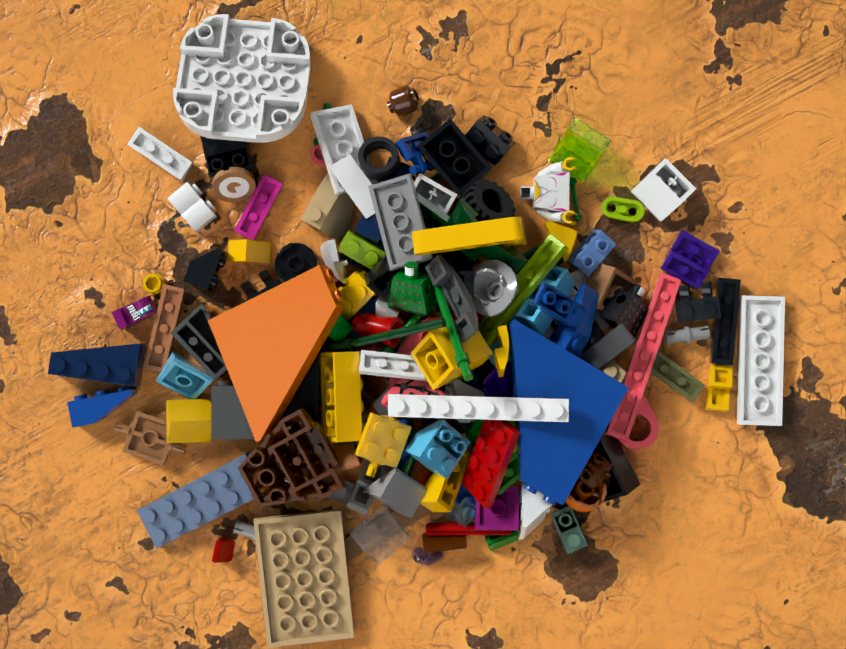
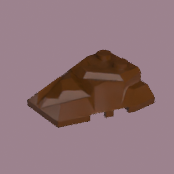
M303 408L281 419L274 430L264 438V441L238 467L259 507L284 504L287 501L294 500L299 502L309 498H326L345 488L344 478L339 470L341 467L340 460L321 425L317 421L313 422L310 414Z

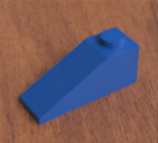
M582 284L573 299L588 308L580 329L559 323L549 340L579 357L590 339L599 293Z

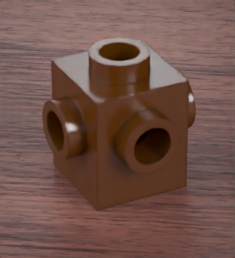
M593 451L579 478L592 488L599 484L603 485L611 476L609 472L613 464L607 461L604 456Z

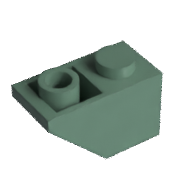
M566 506L550 513L567 554L588 546L572 508Z

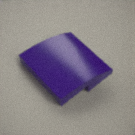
M681 229L660 269L699 289L720 250Z

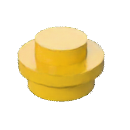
M157 273L148 274L143 280L144 290L153 295L162 292L163 284H165L163 277Z

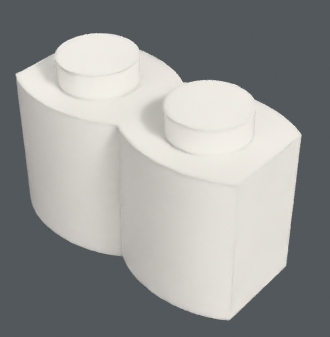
M186 182L167 199L192 229L198 233L217 217L214 213L217 209L209 200L205 202L200 197L203 193L195 183L191 186Z

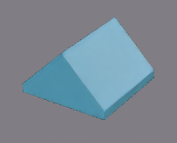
M172 352L158 375L156 382L189 399H196L212 382L213 378L204 368Z

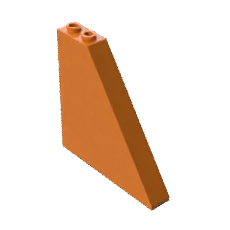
M318 265L208 320L256 442L264 441V438L278 425L344 309L343 295L336 287L334 273L328 266Z

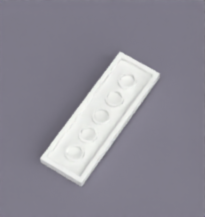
M740 296L738 425L782 426L785 297Z

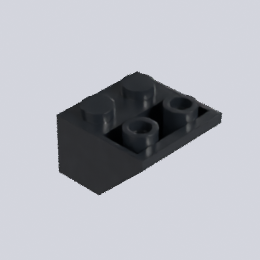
M200 136L209 178H213L223 169L224 171L229 170V167H240L246 170L252 169L249 142L210 139Z

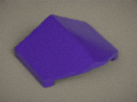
M511 361L507 362L503 377L498 376L495 366L483 379L482 391L487 397H513Z

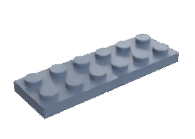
M249 453L137 510L156 549L254 499L238 469L249 456Z

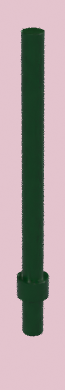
M441 318L359 338H345L342 342L329 344V351H352L359 346L446 327V320Z

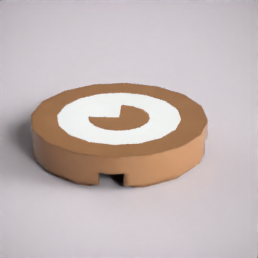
M229 167V170L226 171L223 169L212 180L213 193L218 199L225 202H242L251 197L256 189L253 174L240 167Z

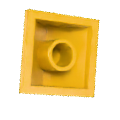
M166 400L167 443L211 442V400Z

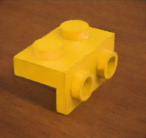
M365 270L359 273L355 271L348 277L347 281L349 283L345 287L341 286L338 288L344 298L342 301L344 309L341 315L347 321H350L375 295L366 286L365 275L367 272Z

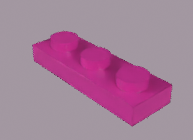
M263 174L234 231L250 240H255L283 184Z

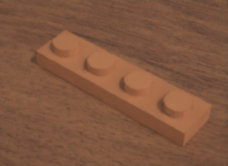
M163 284L143 368L161 372L170 357L175 338L171 332L178 326L186 289Z

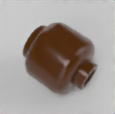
M405 85L391 91L389 94L390 101H387L390 112L403 117L418 109L420 98L414 87L410 88Z

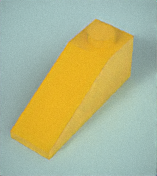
M467 450L464 452L448 479L435 473L430 476L424 486L427 488V492L420 502L423 506L432 512L452 511L471 453Z

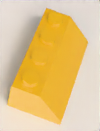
M359 351L324 352L320 356L321 427L328 440L332 442L360 441L364 431L361 414L364 410V404L361 400L363 381L359 374Z

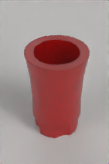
M361 312L355 315L352 323L353 332L361 336L403 327V321L400 317H386ZM401 337L381 342L390 347H395Z

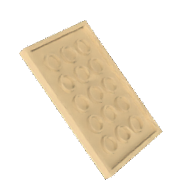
M341 509L254 518L267 647L272 648L354 638Z

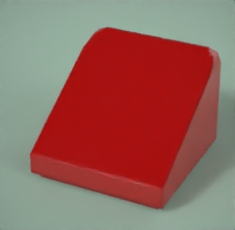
M219 538L215 543L212 561L214 563L230 562L233 557L235 541Z

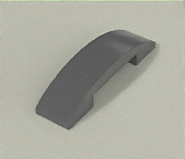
M437 255L425 269L433 286H440L455 315L456 321L454 323L461 343H465L478 332L476 309L460 276L445 258Z
M621 323L605 334L594 345L583 351L579 358L599 369L635 342L636 339L625 325Z

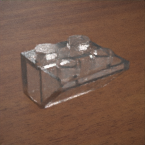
M385 504L350 533L360 548L378 565L412 538L411 534Z

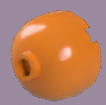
M578 478L565 503L578 512L586 513L593 511L605 500L607 486L606 484H599L592 488Z

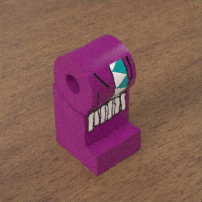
M147 296L111 313L119 329L126 330L156 314L157 309L151 297Z

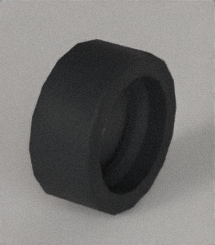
M376 136L366 140L359 148L358 160L361 170L370 179H388L399 169L400 156L398 148L392 140ZM377 149H385L391 153L392 159L385 167L373 168L366 161L369 153Z

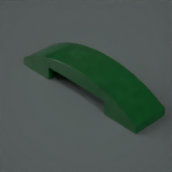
M464 199L460 201L451 214L455 225L479 222L476 220L479 213ZM503 244L474 248L487 260H499L506 263L513 269L515 274L528 260L513 245L508 248Z

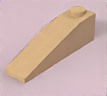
M327 172L302 215L301 221L341 242L351 224L354 202L348 193L335 195Z

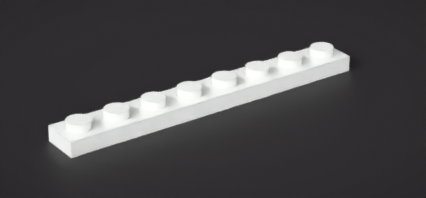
M388 394V417L569 422V399Z

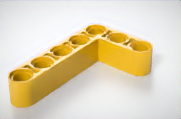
M508 217L412 232L414 255H428L505 244L507 248L511 245L515 248L527 246L525 225L521 217Z

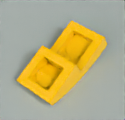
M506 325L497 327L496 337L499 348L494 349L493 355L499 377L504 376L509 355V337Z
M710 365L705 410L729 411L733 367Z

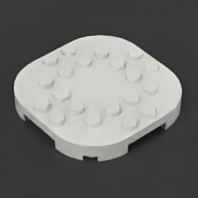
M219 14L202 19L203 23L188 30L180 46L181 58L176 88H173V99L182 122L192 132L210 139L266 143L279 140L295 130L305 114L311 71L308 43L305 37L296 30L295 26L277 18H271V22L230 19L229 14Z

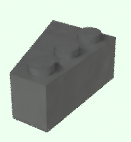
M202 303L171 334L216 381L220 380L228 370L208 320L213 318L208 305Z

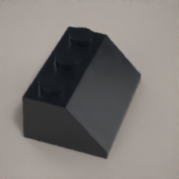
M451 118L417 146L458 196L462 195L473 182L483 179L492 170V167Z
M604 432L594 451L604 456L607 461L613 464L609 472L611 476L605 483L607 495L603 502L628 495L641 485L619 440Z

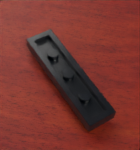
M717 278L716 296H720L722 318L713 319L710 363L733 365L740 279Z

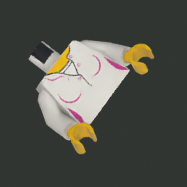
M568 157L565 161L551 164L539 171L533 179V187L521 186L520 198L533 199V209L537 210L538 215L550 222L576 224V222L570 221L572 215L578 214L569 210L570 172H566L567 170L576 171L578 169L576 166H570L573 160H577L576 158Z

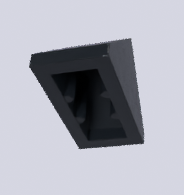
M385 254L365 275L366 286L381 299H384L391 289L393 277L400 269L390 271Z

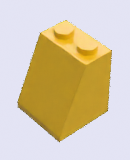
M446 327L430 330L411 352L412 357L433 390L462 376L461 369L457 367L454 359L456 354ZM479 330L469 340L462 343L464 352L469 356L471 370L482 365L493 354Z

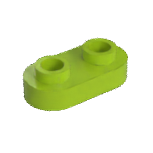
M612 196L602 202L601 213L609 219L634 223L643 217L644 207L639 201ZM608 205L615 207L614 212L608 210ZM630 208L636 211L634 216L629 214Z

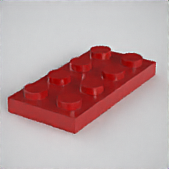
M507 420L483 421L461 483L484 508H492L520 434Z

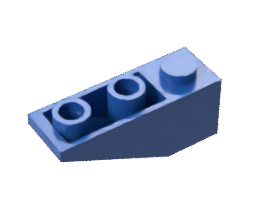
M544 282L541 283L533 301V304L548 317L560 324L580 329L588 311V308Z
M129 386L116 388L117 392L109 394L108 390L95 392V397L88 398L87 394L74 396V401L67 402L72 428L102 421L137 393V389H130Z

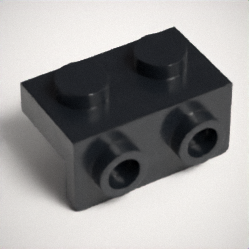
M485 115L480 117L465 135L477 151L493 166H496L516 144L508 132L502 131L493 118Z

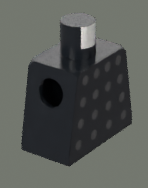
M634 284L630 292L617 290L601 311L599 317L612 329L623 323L633 337L636 338L647 313V306L640 300L645 289Z

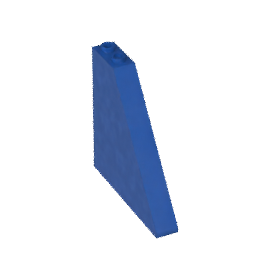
M512 319L508 323L513 397L569 399V422L515 421L516 429L520 432L517 440L520 481L525 483L524 489L536 494L538 491L545 495L543 500L554 506L556 502L563 505L629 387L517 320Z

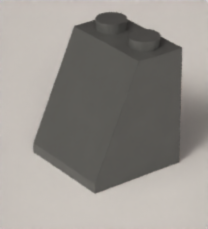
M218 381V385L212 386L211 439H255L232 381Z

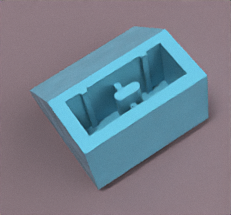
M440 419L418 431L405 451L431 472L448 479L471 442L445 420Z

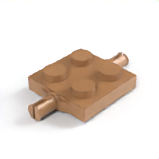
M139 410L136 411L134 419L129 426L117 422L115 424L117 427H114V431L126 434V442L122 452L160 465H165L168 455L172 450L184 454L187 445L181 443H167L166 419Z

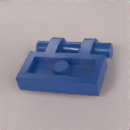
M427 131L402 138L395 143L405 162L412 161L414 164L409 168L410 173L413 175L424 174L427 170H435L434 166L417 147L429 136Z

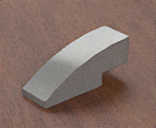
M366 460L347 503V508L363 515L367 514L374 497L366 493L365 488L384 475L387 465H378L375 477H370L366 475L370 464Z

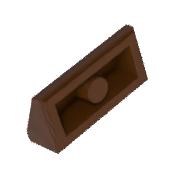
M426 533L422 534L424 553L467 547L466 536H427Z

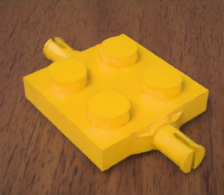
M370 412L355 455L365 458L370 462L366 475L375 477L378 465L397 468L411 431V426L401 423L396 417L377 415Z

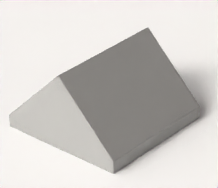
M395 467L366 487L365 492L395 512L412 518L427 492V488Z

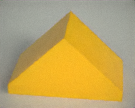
M548 221L543 225L548 236L552 234L568 247V250L562 256L564 262L569 259L578 231Z
M247 239L229 240L227 262L271 264L272 243Z

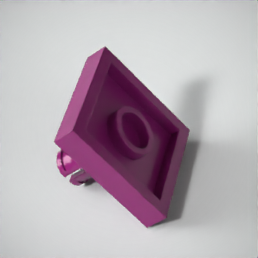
M510 486L500 495L497 494L492 508H484L476 499L475 530L520 531L521 487Z

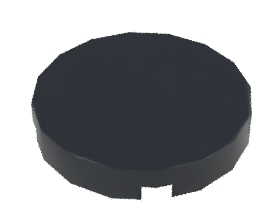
M300 243L285 245L280 249L275 258V271L284 282L318 266L313 250L307 245Z

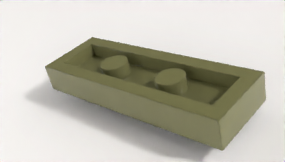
M657 351L650 373L693 403L705 385L660 351Z

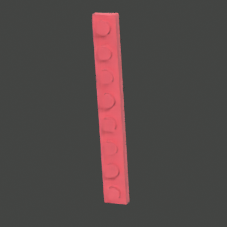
M662 272L658 276L647 313L626 370V376L622 382L629 389L605 434L625 442L628 441L681 283L680 279Z

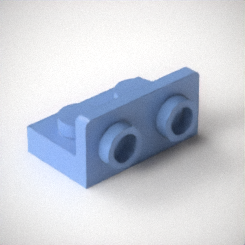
M593 229L566 262L571 267L578 268L584 275L590 276L616 244L603 231Z

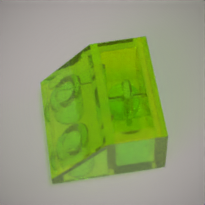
M575 117L548 160L554 164L565 161L568 157L576 158L577 160H573L570 166H576L578 169L576 171L567 170L566 172H570L572 176L584 183L604 154L611 140Z

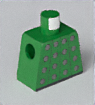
M406 262L404 268L400 269L393 277L388 308L427 316L435 306L431 279L427 273L418 272V264L416 262Z

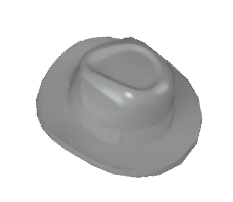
M489 259L479 264L473 270V303L478 313L487 317H494L508 308L517 293L519 285L517 276L511 267L502 261Z

